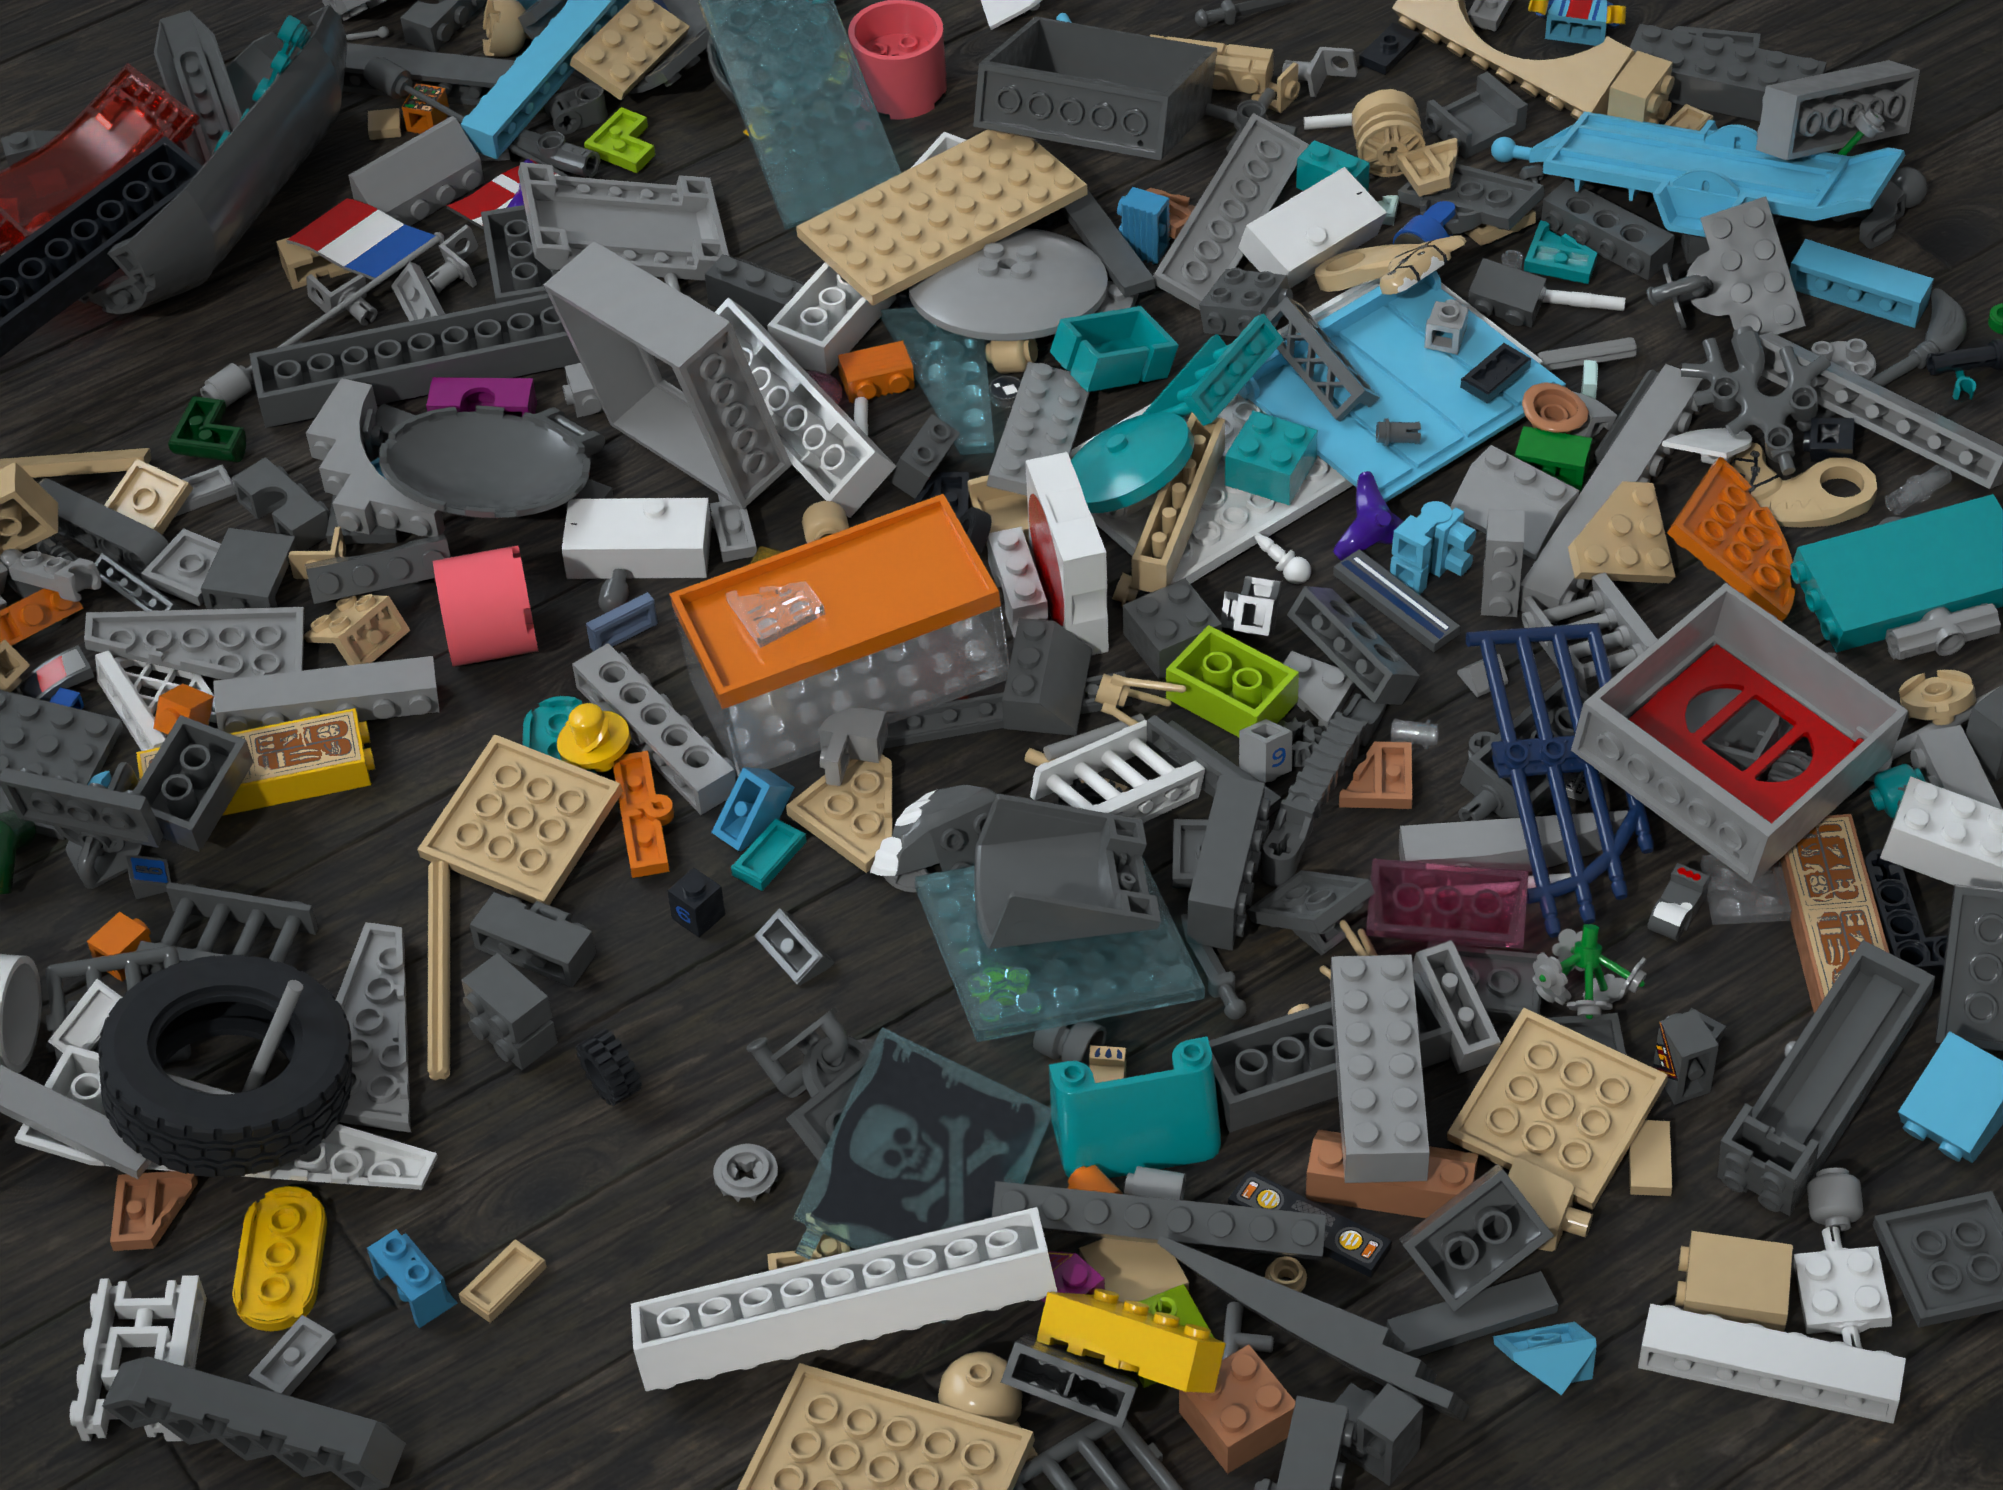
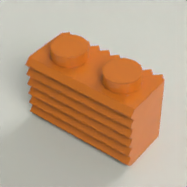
M904 341L837 355L839 376L851 403H854L858 397H865L869 400L875 396L880 397L881 395L886 396L888 393H900L907 389L912 390L915 387L913 364L909 358Z

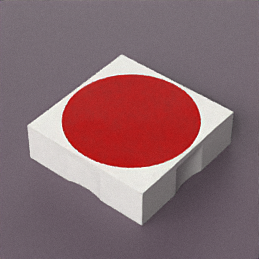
M1068 452L1026 460L1029 549L1047 599L1051 619L1092 648V655L1109 652L1106 550L1085 501Z

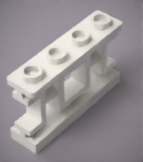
M199 1275L182 1276L181 1285H177L176 1280H168L165 1298H131L132 1294L127 1281H119L118 1286H112L109 1278L100 1279L98 1293H93L90 1301V1312L93 1318L91 1329H86L84 1333L85 1362L80 1364L77 1369L78 1399L77 1401H72L70 1406L71 1425L76 1426L82 1441H91L93 1434H96L97 1438H106L109 1419H118L102 1407L105 1399H99L102 1381L105 1389L109 1390L116 1377L122 1347H156L154 1358L195 1369L207 1299ZM115 1310L119 1319H135L134 1327H112ZM175 1318L172 1336L168 1326H151L152 1320ZM159 1422L144 1426L147 1437H156L157 1433H163L166 1441H183Z

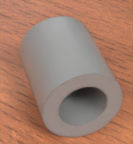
M1137 1166L1135 1174H1127L1124 1194L1184 1200L1186 1173Z

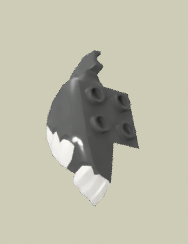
M959 785L937 789L925 794L915 803L905 808L896 821L892 837L882 840L880 849L876 851L870 873L880 876H898L940 863L949 895L973 885L976 844L997 793L989 788Z

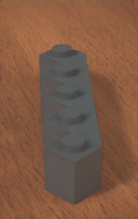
M149 1356L121 1364L102 1405L103 1408L132 1429L159 1422L189 1445L217 1439L245 1461L274 1455L302 1477L331 1471L355 1490L388 1488L406 1445L404 1441L392 1433L393 1431L388 1425L382 1422Z

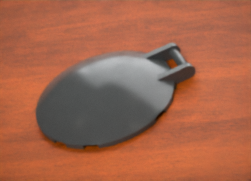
M476 406V412H457L455 407H448L413 416L395 426L389 432V439L385 443H381L379 463L384 477L396 490L427 507L465 517L488 519L513 518L550 510L575 497L584 488L589 479L590 458L587 457L601 451L605 444V437L596 431H588L567 419L564 412L555 407L537 414L525 412L523 417L504 414L505 408Z

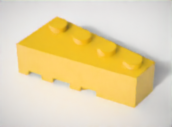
M1095 1289L1094 1295L1047 1292L1036 1339L1037 1342L1046 1345H1068L1067 1352L1078 1356L1087 1355L1098 1359H1105V1365L1139 1372L1138 1376L1185 1392H1215L1226 1343L1210 1337V1329L1193 1324H1186L1185 1327L1179 1325L1180 1318L1162 1312H1155L1153 1315L1148 1313V1305L1130 1300H1125L1124 1303L1118 1301L1119 1294L1104 1289Z

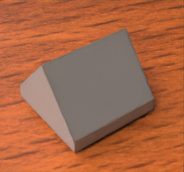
M1497 654L1504 685L1508 684V678L1501 656ZM1483 659L1457 671L1459 677L1476 697L1490 692Z

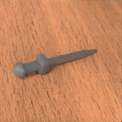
M1224 0L1221 3V8L1209 11L1198 10L1195 14V23L1202 28L1207 27L1208 23L1224 20L1227 25L1235 24V17L1281 7L1296 0H1251L1238 4H1233L1231 0Z
M1182 914L1181 920L1187 940L1188 915ZM1189 943L1208 978L1209 994L1214 998H1221L1225 1005L1224 1013L1228 1018L1234 1020L1242 1018L1247 1011V1005L1235 993L1234 973L1232 971H1225L1212 947Z

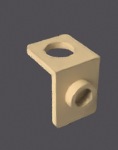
M1293 62L1278 77L1277 84L1269 82L1268 88L1277 92V100L1272 101L1268 107L1269 109L1282 113L1298 97L1300 83L1298 82L1299 65ZM1254 93L1252 100L1258 101L1262 94Z
M335 527L330 551L289 552L288 558L295 579H308L305 568L307 563L345 557L346 546L341 527Z

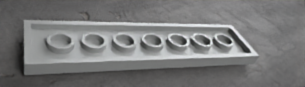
M1253 113L1154 273L1155 285L1200 310L1199 304L1226 269L1236 268L1244 254L1238 247L1246 225L1271 210L1296 168L1297 158L1309 144Z

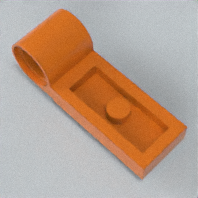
M43 588L0 610V642L5 639L12 646L83 609L80 601L73 602L62 599L59 592Z

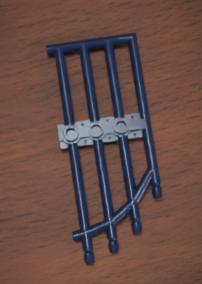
M1599 623L1466 633L1467 647L1480 646L1502 740L1492 742L1491 744L1494 767L1499 778H1511L1536 886L1525 890V901L1527 904L1540 903L1542 916L1545 919V929L1551 938L1558 937L1561 932L1554 898L1575 891L1577 904L1580 905V916L1585 924H1591L1595 922L1596 912L1594 905L1591 904L1593 900L1589 884L1607 870L1609 880L1612 881L1611 888L1617 900L1627 898L1628 888L1626 881L1623 880L1625 876L1620 856L1633 833L1635 832L1638 836V846L1642 853L1648 854L1654 850L1653 838L1649 834L1651 830L1645 805L1625 791L1629 811L1614 835L1599 771L1571 751L1583 704L1567 640L1588 639L1599 688L1603 687L1613 677ZM1552 641L1574 736L1553 737L1531 642ZM1516 644L1538 735L1537 739L1517 740L1495 645ZM1582 771L1584 773L1603 854L1586 868L1562 773ZM1547 774L1571 877L1553 883L1550 882L1526 776Z

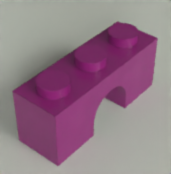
M432 377L426 404L427 412L448 407H455L457 412H476V406H493L505 408L504 414L523 417L525 412L535 414L537 399L533 378Z

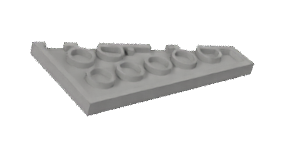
M304 607L87 612L84 642L88 650L101 653L109 651L111 655L221 680L303 671Z

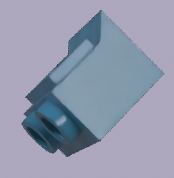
M395 1229L367 1247L375 1276L378 1280H381L388 1275L396 1284L399 1298L404 1302H409L414 1322L418 1328H421L458 1303L447 1291L443 1276L406 1233L401 1235Z

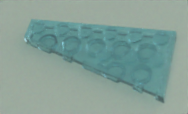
M914 307L881 310L882 321L894 342L904 341L909 358L913 364L914 376L937 416L960 432L954 443L959 454L994 453L984 340L944 330L926 320Z

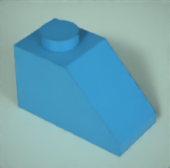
M743 767L711 833L736 850L743 851L761 835L775 818L779 820L795 787L768 769Z

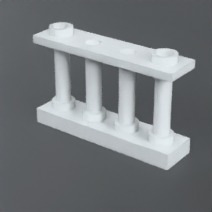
M1143 720L1036 767L1030 797L1033 800H1038L1055 792L1071 807L1142 819L1144 823L1198 798L1206 768L1197 761L1174 768L1146 745L1147 720ZM1137 756L1161 776L1153 780H1147L1126 763L1125 760ZM1110 768L1130 784L1133 789L1120 793L1101 777L1098 772ZM1079 778V780H1083L1107 801L1098 805H1092L1070 785L1073 784V780Z

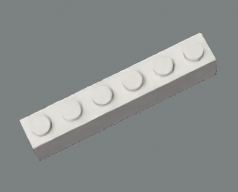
M1650 1303L1638 1368L1893 1424L1900 1400L1906 1358L1893 1356L1886 1351H1870L1851 1347L1844 1342H1828L1809 1338L1798 1332L1786 1333L1767 1329L1756 1323L1744 1324L1725 1320L1714 1314L1702 1315L1683 1311L1672 1305L1660 1306Z

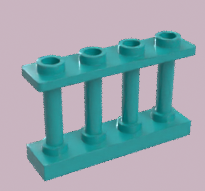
M1264 313L1256 316L1229 345H1226L1218 334L1212 336L1143 414L1168 412L1185 419L1192 412L1203 426L1212 423L1284 339Z

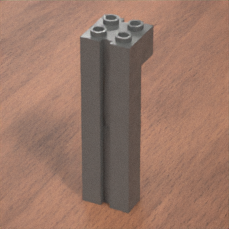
M1862 940L1754 1107L1745 1103L1722 1138L1717 1177L1733 1191H1744L1747 1193L1750 1190L1758 1194V1201L1766 1209L1773 1212L1780 1211L1791 1216L1807 1191V1184L1816 1177V1173L1825 1163L1930 999L1935 976Z

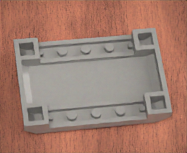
M520 162L518 175L534 257L548 269L561 270L593 241L654 277H664L668 273H675L677 279L705 280V273L722 254L729 256L710 178L679 175L677 185L555 176L553 165Z

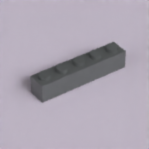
M101 553L95 562L101 580L144 611L185 610L115 559Z

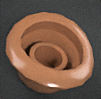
M1543 382L1532 385L1523 396L1522 406L1524 414L1531 422L1533 428L1553 433L1570 434L1573 430L1580 428L1588 419L1589 411L1586 404L1577 394L1559 384Z

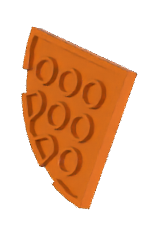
M1719 457L1712 464L1667 531V534L1680 547L1687 549L1698 558L1707 569L1714 571L1732 588L1744 594L1749 600L1782 622L1788 616L1795 596V589L1791 587L1790 565L1793 561L1786 539L1769 508L1760 507L1748 492L1752 487L1748 481L1724 458Z

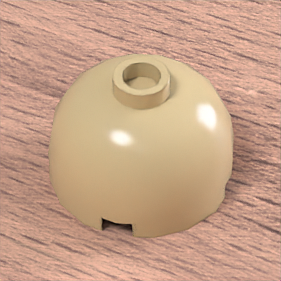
M487 0L483 29L486 30V36L489 40L483 39L485 56L509 57L518 53L523 48L526 39H531L525 33L518 19L526 11L519 1Z
M977 1351L965 1354L949 1365L941 1378L938 1401L939 1404L1011 1425L1021 1415L1023 1393L1022 1390L1001 1383L1008 1361L993 1353Z

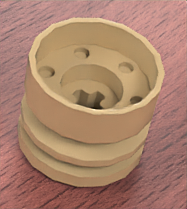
M1388 89L1368 94L1356 104L1352 112L1351 124L1356 139L1358 158L1370 162L1369 172L1373 175L1381 177L1402 175L1403 172L1398 166L1397 154L1425 147L1419 111L1414 99L1405 92Z

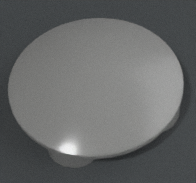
M1854 338L1848 342L1836 341L1830 343L1818 341L1812 346L1811 352L1819 356L1825 355L1829 361L1868 380L1875 373V358L1867 350L1866 342L1861 339Z

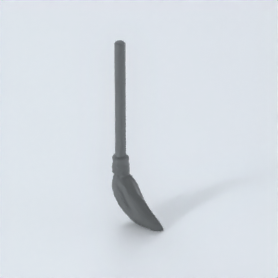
M1933 289L1931 291L1932 314L1925 335V341L1915 349H1912L1908 357L1869 380L1884 387L1916 367L1920 370L1926 366V358L1929 353L1955 350L1962 343L1967 332V320L1962 306L1942 289ZM1822 406L1818 408L1817 415L1814 418H1830L1837 413ZM1811 420L1807 422L1797 421L1799 431L1810 430Z

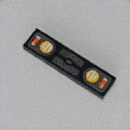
M1248 1170L1228 1198V1205L1326 1215L1323 1254L1372 1278L1391 1249L1392 1240Z

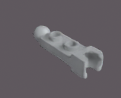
M7 549L0 555V561L8 569L7 575L11 576L12 580L59 592L62 599L77 602L82 599L81 595L77 593L78 591L101 588L99 571L95 563L90 560L78 558L75 561H70L62 557L43 554L40 551H31L23 554L18 549Z

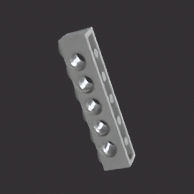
M607 643L572 663L576 688L591 703L598 705L602 711L614 712L624 718L631 733L630 743L639 752L648 751L650 763L700 815L728 799L736 783L735 777L738 775L732 761L727 757L722 758L716 752L711 740L706 736L701 737L695 731L690 719L686 715L680 716L674 710L669 698L665 694L660 695L652 687L648 677L644 673L639 674L632 667L631 662L624 653H618Z

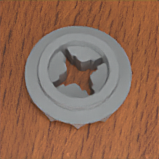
M741 1144L729 1148L719 1156L713 1170L715 1185L720 1188L723 1196H733L737 1202L741 1198L749 1197L755 1202L759 1194L763 1192L769 1194L771 1185L777 1182L778 1174L777 1162L772 1153L764 1147L755 1144ZM738 1170H743L744 1172L753 1170L754 1179L745 1176L740 1180Z

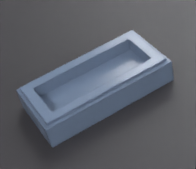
M647 592L587 622L586 627L590 648L595 651L607 643L613 647L657 625L655 603L651 595Z

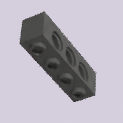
M1567 179L1543 199L1541 220L1550 224V230L1560 235L1566 233L1574 238L1577 243L1586 245L1596 251L1598 255L1646 280L1651 279L1663 268L1662 264L1669 263L1672 260L1674 234L1583 187L1576 192L1575 183Z
M1304 586L1287 616L1374 703L1402 705L1420 675L1332 588Z

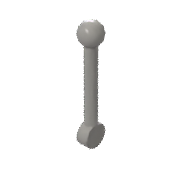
M382 26L375 31L347 34L346 37L347 41L377 36L387 38L389 30L387 27Z

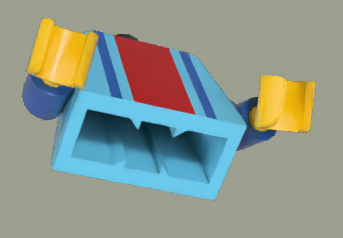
M1530 0L1528 11L1535 12L1540 18L1547 20L1545 39L1593 46L1604 42L1606 26L1609 29H1616L1621 24H1625L1626 6L1613 5V3L1607 2V0Z

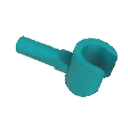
M1964 370L1955 371L1957 381L1953 390V399L1958 400L1960 391H1965L1969 394V399L1972 400L1976 390L1975 381L1970 377H1965Z

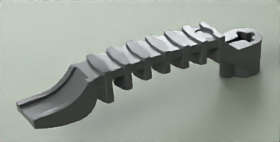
M1356 693L1343 713L1336 712L1334 719L1329 721L1327 731L1322 732L1320 742L1314 745L1311 757L1306 758L1302 772H1298L1294 786H1290L1288 797L1286 800H1282L1273 830L1263 845L1261 877L1268 885L1279 887L1296 874L1308 839L1313 831L1314 818L1320 817L1322 804L1328 802L1330 789H1335L1337 786L1338 776H1343L1345 766H1350L1352 759H1357L1360 745L1367 746L1383 717L1386 704L1374 703L1373 701L1361 698V695Z

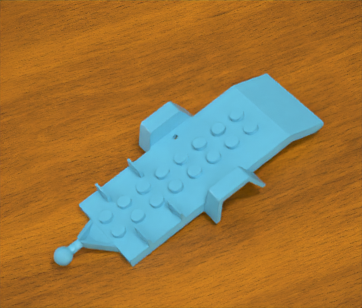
M1584 111L1575 124L1540 142L1533 148L1518 146L1509 137L1497 138L1491 146L1492 156L1495 160L1502 163L1509 162L1513 158L1528 160L1529 163L1543 162L1544 174L1574 179L1576 192L1582 188L1586 181L1628 188L1629 201H1633L1640 191L1653 193L1664 227L1668 231L1706 237L1701 217L1765 196L1767 197L1772 214L1810 221L1870 209L1906 156L1904 150L1888 147L1855 156L1822 152L1792 160H1784L1756 150L1757 132L1743 125H1727L1717 129L1715 121L1708 120L1703 128L1697 131Z

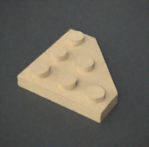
M1622 481L1568 546L1575 579L1592 580V576L1604 572L1611 581L1669 584L1675 578L1653 483Z
M883 754L879 763L850 759L841 786L826 784L825 775L786 805L787 815L867 873L871 870L876 851L880 849L882 840L893 835L892 761Z

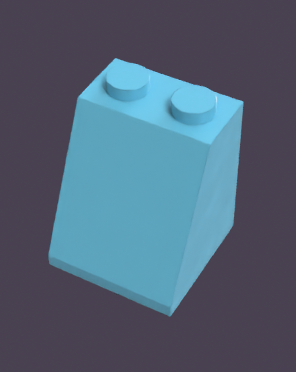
M1949 1031L1898 1111L1900 1120L1904 1124L1902 1128L1908 1134L1921 1141L1928 1137L1940 1144L1938 1149L1955 1161H1960L1963 1157L1973 1163L2003 1125V1061Z

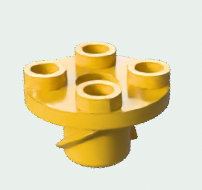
M584 703L578 705L570 712L568 721L565 722V726L558 735L557 748L561 760L585 770L594 769L596 772H606L614 766V761L620 758L627 750L631 741V733L627 722L620 715L610 711H602L596 704Z

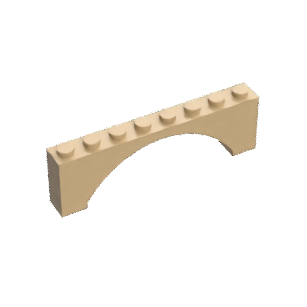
M1397 0L1392 7L1400 17L1398 22L1402 26L1413 31L1415 28L1423 31L1422 35L1435 44L1442 41L1447 44L1446 48L1459 57H1462L1464 54L1472 58L1471 62L1485 71L1488 67L1496 71L1495 74L1509 84L1513 80L1520 83V88L1533 97H1536L1538 94L1546 97V103L1553 108L1561 111L1564 107L1572 111L1570 115L1576 120L1580 118L1584 111L1607 115L1610 86L1635 54L1633 49L1607 36L1603 43L1571 56L1548 60L1521 59L1497 51L1478 37L1470 22L1465 0Z

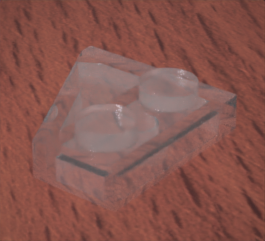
M806 581L789 583L782 587H759L760 594L739 596L737 590L725 594L728 604L760 648L826 614L822 602Z

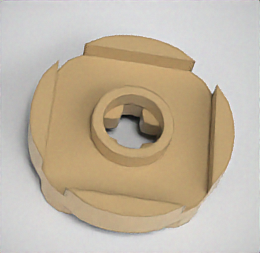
M1937 670L1938 677L1925 679V673L1913 676L1905 681L1899 689L1900 705L1908 710L1909 718L1932 720L1935 725L1950 724L1955 720V715L1966 711L1977 703L1974 684L1972 685L1971 677L1964 672L1956 670Z

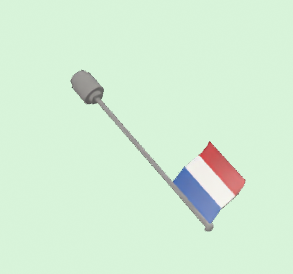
M347 198L286 241L288 244L311 250L344 270L358 275L362 274L366 278L372 279V281L277 348L293 345L429 248L437 243L442 244L444 242V235L440 232L430 234L405 225L377 208L357 200ZM230 363L205 381V386L200 389L202 397L224 400L226 408L251 391L250 383L252 382V377L250 374L253 373L252 365L246 369L242 365L237 366L234 363Z

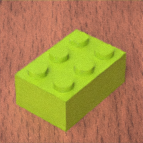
M1208 625L1166 668V683L1184 685L1186 687V691L1183 693L1166 691V699L1239 737L1240 730L1267 719L1278 724L1298 702L1299 672Z

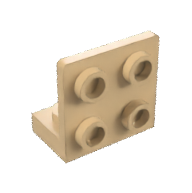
M372 594L353 595L341 598L336 603L337 608L334 611L313 621L310 625L312 629L304 634V639L307 643H334L348 665H357L375 661L406 635L410 629L389 596Z

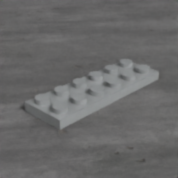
M1027 363L989 472L988 487L1027 496L1026 460L1068 452L1070 457L1090 392H1086L1070 375L1071 371L1053 368L1044 363Z

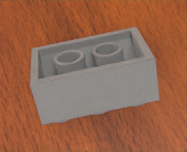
M1490 445L1471 464L1450 508L1453 510L1456 507L1464 511L1463 522L1485 534L1487 531L1488 509L1525 511L1523 554L1537 560L1579 495V490Z

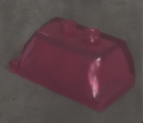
M1373 859L1371 884L1375 893L1369 897L1366 936L1386 937L1436 945L1452 940L1455 946L1523 949L1529 871Z

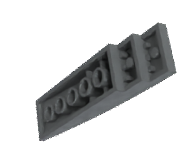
M1163 1236L1159 1237L1157 1244L1180 1262L1277 1328L1384 1387L1389 1383L1400 1391L1405 1390L1414 1395L1420 1404L1459 1421H1464L1469 1405L1454 1392L1433 1384L1437 1374L1423 1361L1402 1353L1405 1343L1389 1328Z

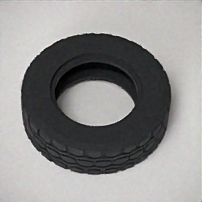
M214 955L195 958L190 961L186 960L168 966L164 970L161 969L144 978L142 982H138L123 995V998L118 1000L109 1012V1017L105 1019L99 1039V1071L102 1104L106 1117L109 1119V1123L117 1135L123 1138L124 1143L136 1153L142 1154V1157L159 1166L163 1165L167 1169L185 1174L190 1173L195 1176L236 1177L251 1173L257 1174L272 1170L278 1166L281 1167L298 1159L301 1155L307 1154L318 1146L322 1139H326L338 1125V1121L342 1119L348 1106L352 1087V1042L347 1016L340 1003L335 1001V997L322 984L320 985L316 979L303 971L300 972L295 967L284 963L243 955L216 957ZM290 980H297L302 983L303 990L277 1048L289 1059L290 1063L279 1076L269 1083L242 1093L209 1094L189 1089L177 1083L163 1070L166 1062L176 1052L204 1038L221 1035H241L263 1041Z

